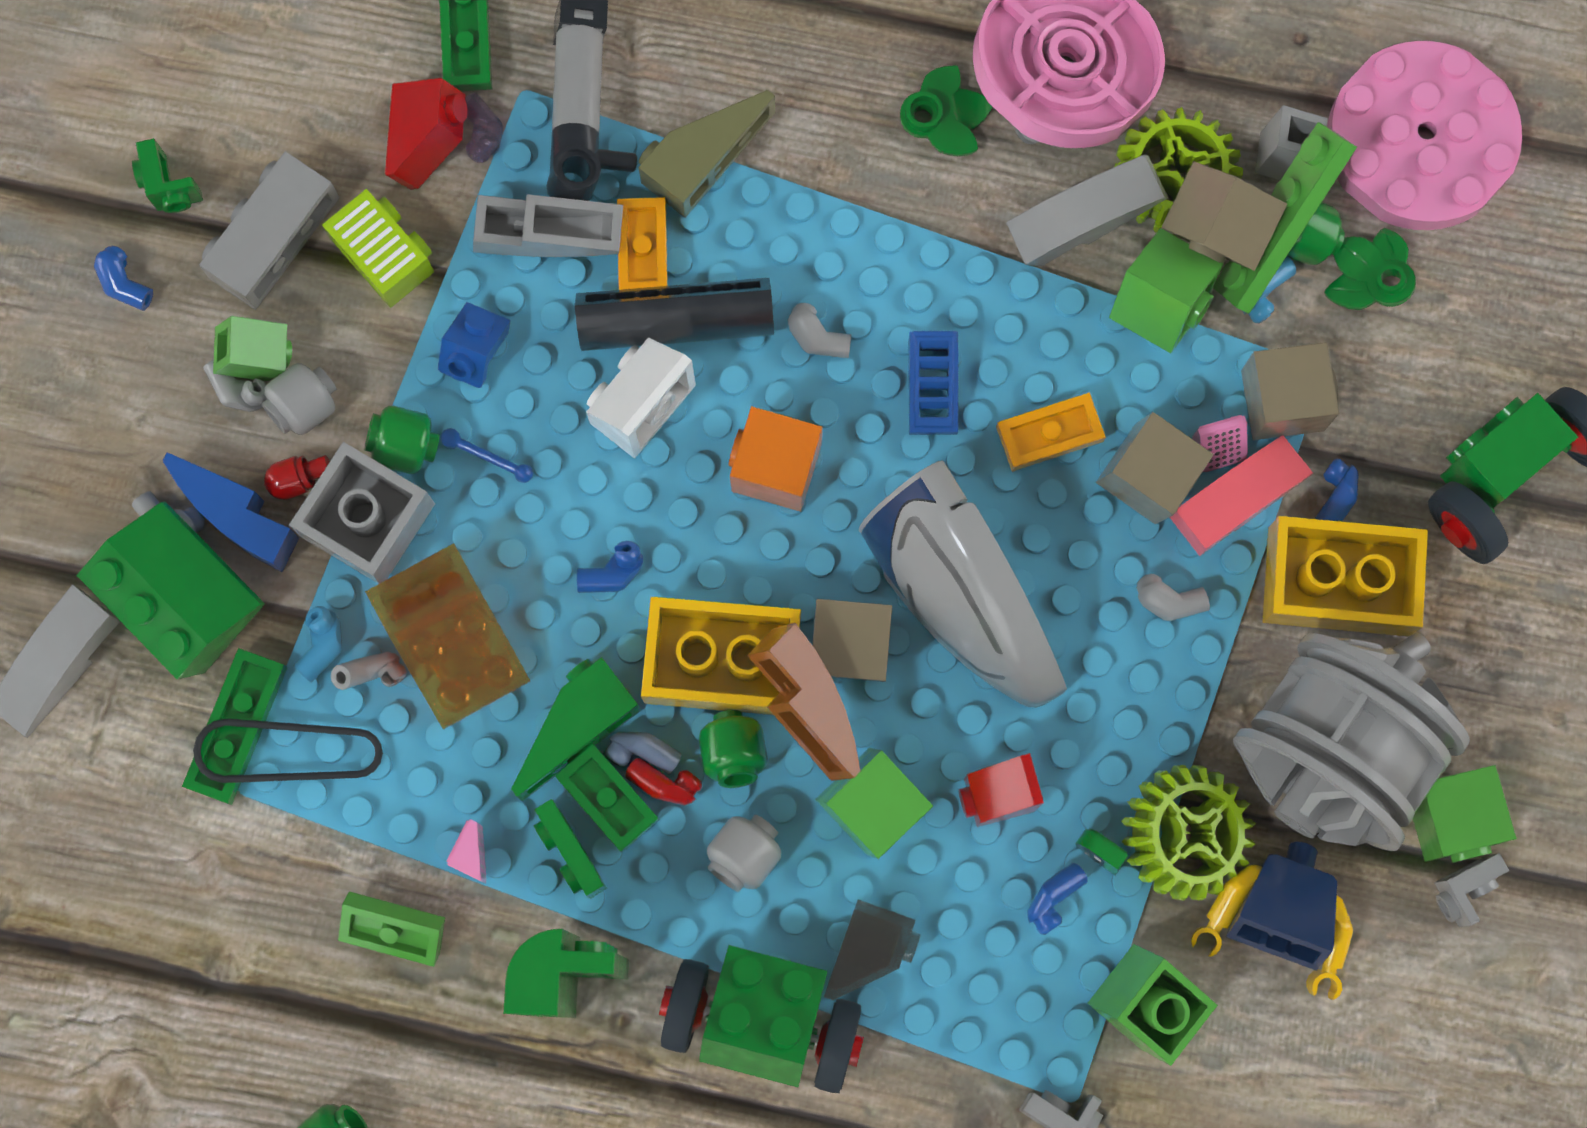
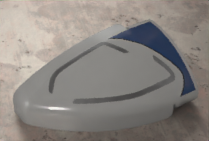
M943 460L935 462L913 475L888 495L867 515L858 530L883 569V575L912 614L943 647L989 685L1018 703L1034 708L1043 706L1064 694L1067 690L1052 649L1017 577L976 505L967 502L968 499Z

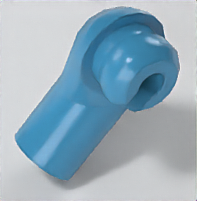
M1286 256L1249 313L1254 323H1262L1274 312L1273 303L1268 301L1266 297L1272 290L1296 274V266L1289 257Z
M323 606L314 607L307 613L305 625L310 627L312 647L293 665L311 683L340 654L342 649L341 622L335 612Z

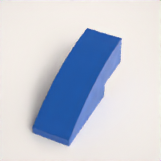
M167 452L162 461L178 487L194 507L230 541L254 558L283 572L299 537L290 528L259 515L265 501L255 491Z

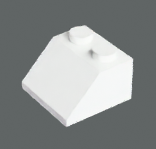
M648 338L640 348L636 345L632 346L618 364V368L621 371L609 385L606 382H602L587 401V405L590 408L586 413L590 424L634 459L696 386L692 360L685 354L651 338Z

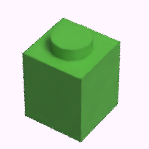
M230 316L215 327L213 374L270 381L286 371L291 362L292 343L290 340H287V324Z

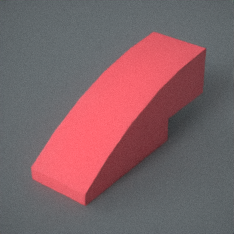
M1282 435L1190 498L1177 509L1170 519L1197 554L1201 556L1306 480L1313 472L1284 435Z

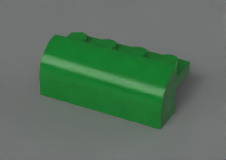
M551 929L540 932L526 940L514 953L509 963L505 979L503 1014L576 1018L578 978L628 980L629 959L617 954L618 948H614V946L607 944V942L580 941L579 936L564 929Z

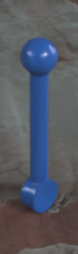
M448 428L441 433V442L447 449L458 447L513 473L519 482L526 483L533 478V469L527 464L516 465L461 439V436L455 429Z

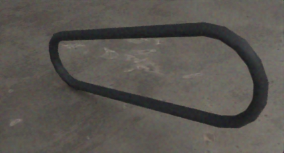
M229 718L215 720L205 726L196 737L193 748L195 763L201 773L213 781L222 783L366 777L377 769L383 755L380 741L368 730ZM236 726L361 736L371 741L375 749V757L369 767L358 771L220 775L215 774L206 767L202 760L201 747L208 733L217 727Z

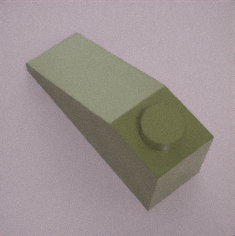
M766 90L672 130L660 143L656 140L653 141L644 150L639 159L640 166L638 168L641 184L659 198L665 197L666 203L686 218L776 113L775 95Z

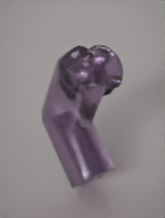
M474 92L465 98L468 108L467 118L474 125L471 135L472 140L467 143L466 152L473 161L484 163L488 161L490 155H496L500 149L503 124L478 93Z

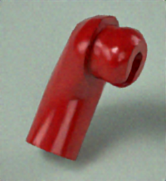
M642 758L635 759L629 765L625 774L629 781L652 798L684 806L693 803L696 800L694 796L702 789V781L688 770L680 771L673 782Z

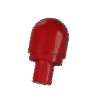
M324 455L307 461L304 456H293L276 462L265 473V488L271 496L281 500L305 494L314 487L315 479L320 478L330 461Z

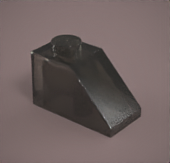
M858 899L823 998L834 1001L898 970L902 960L911 963L921 934L912 931L916 920Z

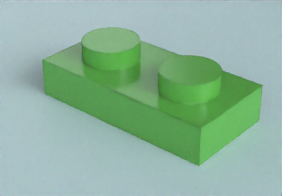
M349 891L342 904L338 941L434 967L441 951L445 917Z

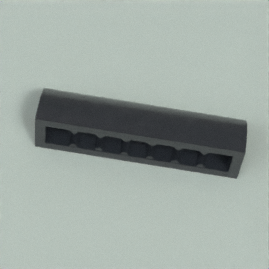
M770 278L576 293L575 315L581 351L625 348L634 345L642 346L648 338L661 344L774 335Z

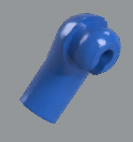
M108 246L104 251H100L95 258L94 269L104 293L108 297L145 311L152 301L153 289L128 279L124 269L127 265L125 251L117 246Z
M1334 459L1323 475L1325 480L1332 483L1335 488L1315 519L1342 522L1358 499L1359 472L1353 464L1348 466L1343 460Z
M622 541L615 546L616 553L604 568H577L578 593L619 592L625 589L642 568L643 555L640 553L639 546L632 541Z
M1071 863L1045 881L1027 910L1029 923L1033 922L1040 934L1046 935L1062 923V917L1056 912L1054 906L1087 884L1086 873L1078 864Z

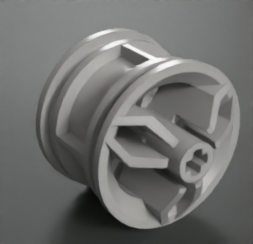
M1317 633L1306 634L1297 646L1300 657L1293 660L1288 668V673L1264 708L1258 711L1251 721L1253 729H1240L1233 739V744L1265 800L1270 805L1274 806L1282 793L1286 794L1274 813L1281 821L1298 833L1309 838H1314L1319 833L1317 836L1327 842L1353 846L1367 843L1384 850L1396 851L1405 840V835L1400 827L1409 825L1414 818L1416 810L1434 783L1449 766L1451 756H1458L1464 753L1470 743L1469 735L1432 679L1427 677L1422 686L1418 685L1426 670L1418 661L1405 652L1394 647L1383 649L1380 644L1350 638H1333Z

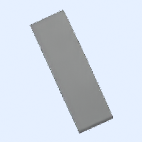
M1143 155L1068 188L1006 223L1025 265L1043 266L1079 244L1089 245L1166 200L1168 196L1149 156Z
M527 194L526 200L478 195L473 252L531 257H581L619 254L623 205Z
M72 584L33 633L0 683V717L24 737L28 738L93 663L88 658L120 621L84 591Z

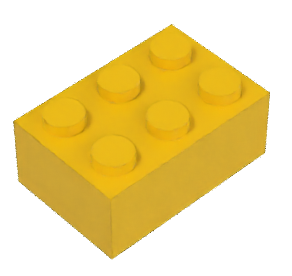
M1278 516L1268 527L1262 623L1411 636L1423 628L1428 530Z
M651 597L641 697L644 704L721 711L738 710L745 713L773 715L767 706L779 692L747 655L773 628L796 623L800 628L801 609Z

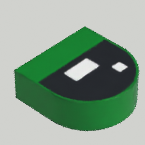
M1091 828L1085 829L1075 843L1082 852L1115 876L1128 857L1124 849Z

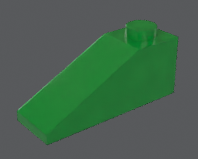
M602 657L594 663L590 659H586L566 675L569 682L561 688L511 788L521 801H524L554 778L592 743L597 745L641 711L637 702Z

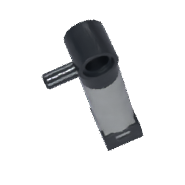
M559 0L554 16L553 45H556L550 174L546 184L550 197L590 201L601 169L634 172L637 167V155L635 153L599 149L603 39L607 29L608 0ZM564 174H577L583 181H571Z

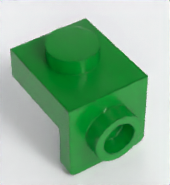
M154 138L135 142L139 159L132 161L134 177L139 189H145L146 197L157 211L163 210L168 213L182 212L189 209L192 203L203 201L202 192L192 177L171 181L166 154Z

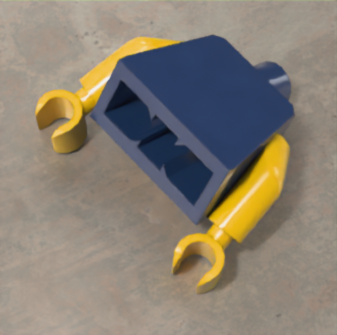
M1292 842L1289 844L1286 858L1277 854H1269L1261 866L1248 865L1237 876L1232 877L1223 885L1224 891L1217 895L1207 914L1209 919L1207 926H1201L1193 932L1191 945L1192 947L1195 946L1200 934L1211 933L1216 938L1215 946L1208 955V957H1212L1221 949L1222 940L1219 935L1221 930L1227 928V938L1313 969L1314 971L1309 974L1306 980L1308 992L1313 996L1317 994L1319 982L1324 978H1329L1331 986L1328 990V998L1334 1000L1342 992V983L1336 976L1337 969L1344 967L1353 934V927L1343 899L1337 895V880L1335 877L1314 869L1318 854L1317 849L1308 843Z

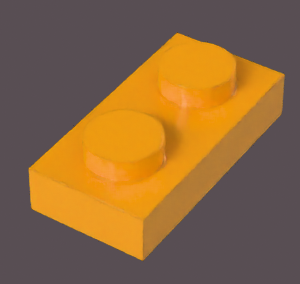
M665 197L617 199V204L623 205L618 254L619 290L668 286Z
M1090 392L999 421L996 425L1012 472L1102 443L1106 438Z

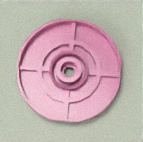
M992 0L983 14L974 39L973 65L977 82L987 102L1023 135L1052 146L1088 148L1118 139L1148 111L1163 79L1165 54L1161 35L1150 13L1136 0ZM1061 56L1070 57L1074 63L1066 61Z
M1405 42L1387 47L1373 54L1341 88L1333 103L1327 127L1357 146L1337 178L1342 188L1379 220L1405 229H1443L1463 223L1476 216L1514 173L1521 152L1522 125L1520 114L1514 97L1506 83L1468 51L1441 42ZM1418 127L1429 129L1434 137L1432 139H1423L1418 134Z

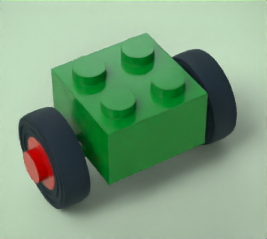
M1562 387L1545 400L1539 393H1536L1525 404L1519 397H1516L1497 413L1495 417L1482 428H1479L1446 457L1451 466L1440 475L1446 484L1433 493L1428 500V507L1434 521L1445 537L1463 554L1475 562L1488 564L1504 552L1508 547V536L1500 520L1495 515L1494 507L1505 500L1560 452L1567 453L1575 461L1587 467V396L1576 389Z
M728 945L713 1001L710 1000L709 1007L707 1006L709 996L706 991L709 965L691 959H684L681 963L674 986H666L660 1006L659 1015L665 1017L661 1035V1047L679 1053H686L690 1047L694 1031L702 1025L705 1016V1022L707 1023L702 1038L699 1062L799 1087L808 1049L813 1050L815 1045L817 1047L814 1056L818 1069L814 1087L830 1093H840L848 1065L857 1067L864 1037L856 1035L862 1009L861 1005L855 1002L836 999L830 1020L822 1025L820 1035L818 1036V1029L814 1028L828 971Z

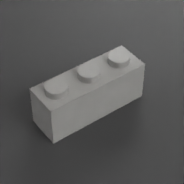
M286 151L278 161H272L265 167L260 176L258 188L249 199L245 198L237 204L232 212L230 225L221 236L214 237L206 245L202 254L203 260L199 264L210 280L254 310L258 308L340 198L331 181Z

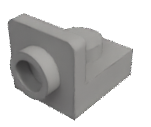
M1500 853L1485 855L1434 882L1440 893L1436 895L1437 904L1448 921H1455L1459 927L1472 926L1480 922L1466 894L1469 893L1472 899H1476L1499 887L1495 878L1509 871Z
M1047 1090L1044 1091L1041 1097L1035 1093H1029L1019 1108L1020 1112L1045 1128H1097L1103 1117L1097 1111L1102 1100L1094 1095H1087L1074 1118L1067 1115L1072 1106Z

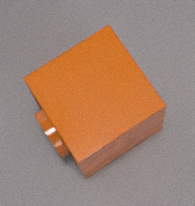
M751 406L744 430L739 428L730 454L729 466L732 467L730 473L731 491L802 512L822 446L823 427Z

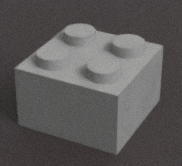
M342 442L289 526L303 539L383 586L435 503L427 491L347 443Z

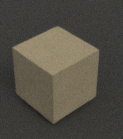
M1193 161L1161 228L1188 241L1189 249L1219 263H1223L1227 259L1255 271L1287 203L1238 177Z
M1327 342L1254 351L1241 370L1253 440L1276 438L1282 435L1291 436L1322 432L1339 415L1338 385L1335 372L1331 367Z
M1152 412L1133 426L1096 483L1149 521L1157 524L1175 514L1214 454Z
M826 599L816 600L813 647L816 649L831 677L886 681L892 605Z

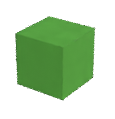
M1160 228L1126 271L1109 318L1171 354L1190 328L1195 329L1206 314L1214 296L1211 292L1223 263H1219L1189 249L1188 243Z
M868 748L858 758L860 772L855 778L835 780L815 800L865 854L879 859L933 805L882 750Z
M1496 765L1438 778L1416 810L1413 818L1425 862L1447 856L1451 857L1452 863L1491 854L1490 846L1517 839Z
M1135 944L1131 946L1088 1002L1093 1009L1137 1047L1170 1066L1218 1006L1165 958Z

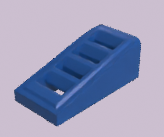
M912 331L909 333L908 339L909 435H958V332ZM919 351H947V356H919ZM919 369H947V377H919ZM919 390H947V397H919ZM919 409H947V417H919Z

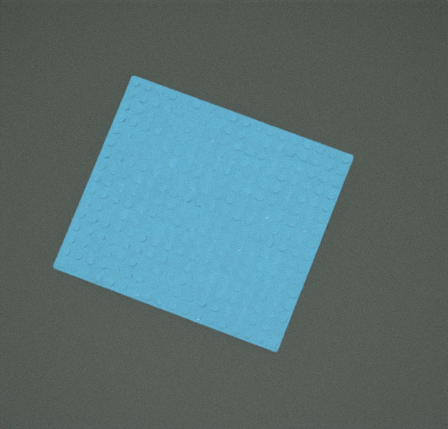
M529 90L522 91L518 95L478 195L526 200L527 194L550 197L546 184L550 174L553 98ZM600 115L599 149L635 153L637 155V167L634 172L601 169L590 201L617 204V199L659 198L641 184L638 167L640 166L639 159L644 150L655 140L660 143L664 137ZM733 162L686 218L666 203L668 286L770 278L774 335L663 344L685 354L692 360L696 386L634 459L592 426L586 413L590 408L587 405L590 395L602 382H606L608 385L621 371L618 368L620 360L631 347L581 351L575 315L576 293L619 290L618 254L581 257H531L473 252L477 196L392 406L427 414L432 422L431 432L440 434V437L444 430L452 428L458 431L461 439L516 465L527 464L531 466L534 473L533 478L526 483L519 482L513 473L458 447L447 449L442 444L440 437L433 462L424 461L421 469L415 474L392 470L427 491L435 503L434 507L383 586L335 557H330L309 611L314 607L323 606L335 612L341 622V652L312 683L308 681L293 666L312 647L310 627L306 626L304 621L286 665L288 668L266 720L268 722L368 730L381 743L383 752L381 763L373 773L366 777L241 782L238 791L250 799L675 957L709 965L710 970L719 973L722 970L728 945L826 970L828 972L818 1010L832 1014L836 999L855 1002L861 1005L862 1009L858 1025L1041 1093L1047 1090L1066 1102L1072 1103L1077 1101L1081 1095L1106 1021L1088 1002L1130 949L1152 882H1142L1138 878L1143 865L1131 866L1127 862L1128 858L1136 851L1135 847L1124 846L1121 842L1126 836H1132V827L1125 826L1121 821L1125 817H1135L1136 813L1127 801L1131 798L1144 799L1138 785L1142 784V782L1154 783L1153 774L1157 771L1167 770L1170 773L1174 765H1186L1188 769L1191 768L1267 546L1268 527L1275 521L1283 498L1281 497L1237 531H1233L1199 556L1170 517L1154 524L1102 488L1096 481L1133 426L1152 412L1162 417L1191 439L1200 426L1238 415L1245 416L1247 421V458L1279 438L1252 439L1241 374L1242 368L1254 351L1269 349L1198 324L1195 329L1190 328L1170 354L1109 318L1117 297L1116 295L1030 265H1025L1019 261ZM564 174L571 181H583L577 174ZM466 302L511 320L509 333L489 362L486 381L481 388L455 380L438 370L442 337ZM799 303H809L817 310L816 316L827 332L851 334L849 358L815 355L805 352L789 330L788 318L792 309ZM912 331L958 332V435H909L908 339L909 333ZM919 351V356H947V351ZM919 369V377H947V369ZM919 390V397H947V390ZM1090 392L1106 436L1104 442L1012 472L996 429L997 422ZM751 406L823 427L822 446L802 512L731 491L730 473L732 467L729 466L730 454L739 428L743 430L745 428ZM919 409V417H947V409ZM1304 434L1284 436L1298 453ZM941 460L945 462L968 499L967 502L976 505L1017 577L1052 649L1067 690L1064 694L1043 706L1034 708L1018 703L989 685L943 647L912 614L883 575V569L858 530L867 515L888 495L913 475L935 462ZM1241 462L1209 472H1202L1181 505ZM622 541H632L639 546L640 553L643 555L642 568L625 589L619 592L578 593L577 568H604L616 553L615 546ZM1147 574H1156L1161 577L1162 582L1177 593L1203 587L1209 599L1210 610L1173 621L1162 620L1144 608L1138 599L1139 593L1136 588L1137 582ZM663 597L801 609L800 630L812 645L817 599L892 605L886 681L832 677L847 712L856 743L858 758L868 748L882 750L933 807L879 859L865 854L815 800L834 781H831L779 720L774 715L742 712L743 716L756 719L763 729L768 760L765 769L758 774L757 780L747 786L725 788L720 786L718 781L710 779L703 770L699 734L705 725L713 721V716L722 711L644 704L641 697L650 598ZM387 651L401 658L399 663L407 671L405 678L393 687L385 686L379 677L375 680L341 690L336 688L331 680V671L336 665ZM602 657L637 702L641 710L595 745L604 757L606 748L612 742L609 739L619 731L646 732L654 735L682 754L679 763L670 774L649 763L651 766L673 782L682 770H688L702 781V789L694 796L696 800L684 806L652 798L625 777L629 765L635 759L641 757L632 755L629 764L625 767H620L608 760L659 818L657 823L622 853L556 777L552 778L524 801H521L511 790L561 688L569 682L566 675L586 659H590L594 663ZM263 729L244 775L358 771L371 765L374 761L375 749L370 740L361 736ZM1030 753L1044 803L1033 813L977 827L974 816L966 818L958 789L966 787L964 782L966 775ZM1182 794L1173 800L1178 806ZM550 799L558 805L607 887L606 890L591 899L585 895L583 890L576 894L572 892L559 870L560 867L567 864L557 846L550 851L547 850L533 825L541 821L534 809ZM754 815H758L778 831L774 840L780 846L781 859L757 889L743 887L740 892H736L709 871L708 866L711 861L707 856V847L731 817L740 816L751 820ZM470 819L483 826L486 884L448 866V862H446L466 821ZM1160 825L1159 837H1160V839H1161L1162 828H1161V825ZM1091 828L1101 833L1127 852L1126 862L1116 876L1076 846V841L1085 829ZM1071 863L1078 864L1086 873L1087 884L1054 906L1056 912L1062 917V923L1046 935L1040 934L1033 922L1029 923L1027 910L1045 881Z

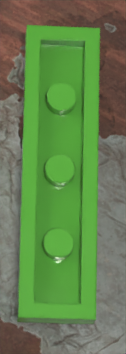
M1317 122L1271 194L1273 197L1287 203V206L1255 271L1229 261L1221 270L1213 289L1236 308L1249 314L1357 146L1329 127Z

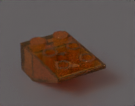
M454 543L365 591L386 632L443 730L531 682L467 563Z

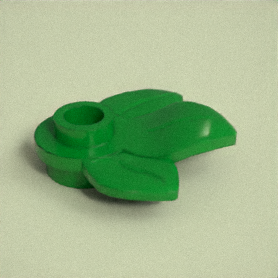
M943 66L929 72L923 80L920 91L911 94L904 100L900 109V121L907 133L917 138H928L938 152L949 156H968L978 150L976 138L971 130H974L984 122L991 112L992 106L987 102L984 95L960 88L961 77L958 66ZM923 110L930 113L932 119L923 123L919 122L914 115L918 111Z
M1382 228L1374 237L1373 242L1356 236L1344 237L1340 250L1333 255L1339 270L1343 274L1325 289V296L1333 303L1352 310H1362L1376 302L1387 307H1395L1405 303L1415 291L1416 277L1412 268L1407 265L1409 249L1404 239L1396 232L1387 228ZM1391 276L1400 279V282L1394 286H1387L1382 281L1386 277Z

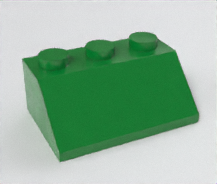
M166 501L160 502L108 538L76 575L177 680L204 674L265 605Z

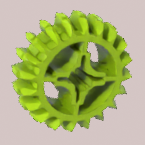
M1183 107L1176 109L1173 119H1170L1164 109L1157 112L1155 122L1146 116L1142 118L1138 125L1139 131L1131 128L1126 133L1125 140L1127 144L1119 145L1116 153L1117 158L1121 161L1114 165L1116 167L1143 156L1149 149L1161 144L1163 149L1160 155L1161 161L1153 164V167L1165 192L1172 197L1173 201L1193 161L1233 175L1239 179L1243 176V168L1234 165L1241 157L1240 150L1227 149L1233 140L1232 133L1218 136L1216 134L1220 126L1218 119L1206 126L1201 123L1203 119L1201 110L1197 111L1191 120L1186 119ZM1183 143L1197 148L1199 152L1189 150ZM1171 166H1175L1177 171H1170ZM1186 172L1185 178L1181 177L1180 173ZM1169 200L1162 201L1138 215L1136 221L1140 224L1145 222L1148 217L1154 219L1153 230L1157 233L1162 227L1173 202Z
M1174 765L1170 773L1167 770H1159L1153 774L1154 783L1142 782V784L1138 785L1144 799L1131 798L1127 801L1129 806L1136 811L1135 817H1125L1121 821L1125 826L1132 827V836H1126L1121 842L1124 846L1135 847L1136 850L1128 858L1127 862L1131 866L1143 865L1138 878L1142 882L1151 883L1154 881L1153 890L1158 894L1166 895L1170 892L1172 899L1183 901L1188 896L1192 900H1204L1207 892L1218 895L1221 891H1224L1223 881L1226 883L1232 877L1237 876L1234 866L1246 867V865L1250 864L1242 854L1243 848H1252L1256 845L1250 838H1245V829H1250L1256 824L1252 819H1243L1242 813L1249 807L1250 803L1246 800H1234L1239 787L1234 783L1224 784V775L1218 771L1207 773V768L1201 765H1193L1190 769L1186 765ZM1189 791L1204 801L1199 807L1192 806L1188 810L1186 807L1178 806L1173 800ZM1190 824L1191 831L1187 832L1186 827ZM1160 825H1161V828H1162L1161 839H1160V837H1159ZM1190 833L1191 838L1187 841L1186 834ZM1188 855L1191 858L1201 860L1203 863L1201 867L1186 874L1173 866L1178 859H1185Z

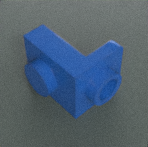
M466 302L442 337L438 370L455 380L481 388L486 381L489 362L509 333L511 320Z

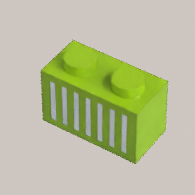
M366 188L324 222L322 226L330 240L391 308L434 273L427 258L432 254V251L415 231L407 235L397 224L402 217L386 197L383 196L377 201Z

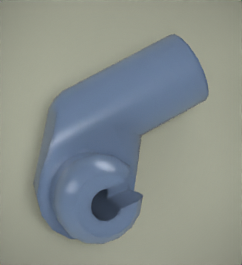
M621 731L615 733L609 739L612 742L604 752L605 758L620 767L627 766L631 756L636 755L667 774H670L676 768L682 755L679 751L650 733Z

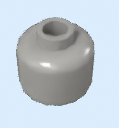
M296 363L265 386L264 393L267 400L262 403V406L284 434L291 430L295 434L304 435L333 414L335 403L330 394L336 391L337 388L321 367H317L312 371L306 365Z
M754 815L751 820L740 816L731 817L707 847V856L711 861L708 866L709 871L736 892H740L743 887L757 889L781 859L780 846L774 840L778 831L758 815Z

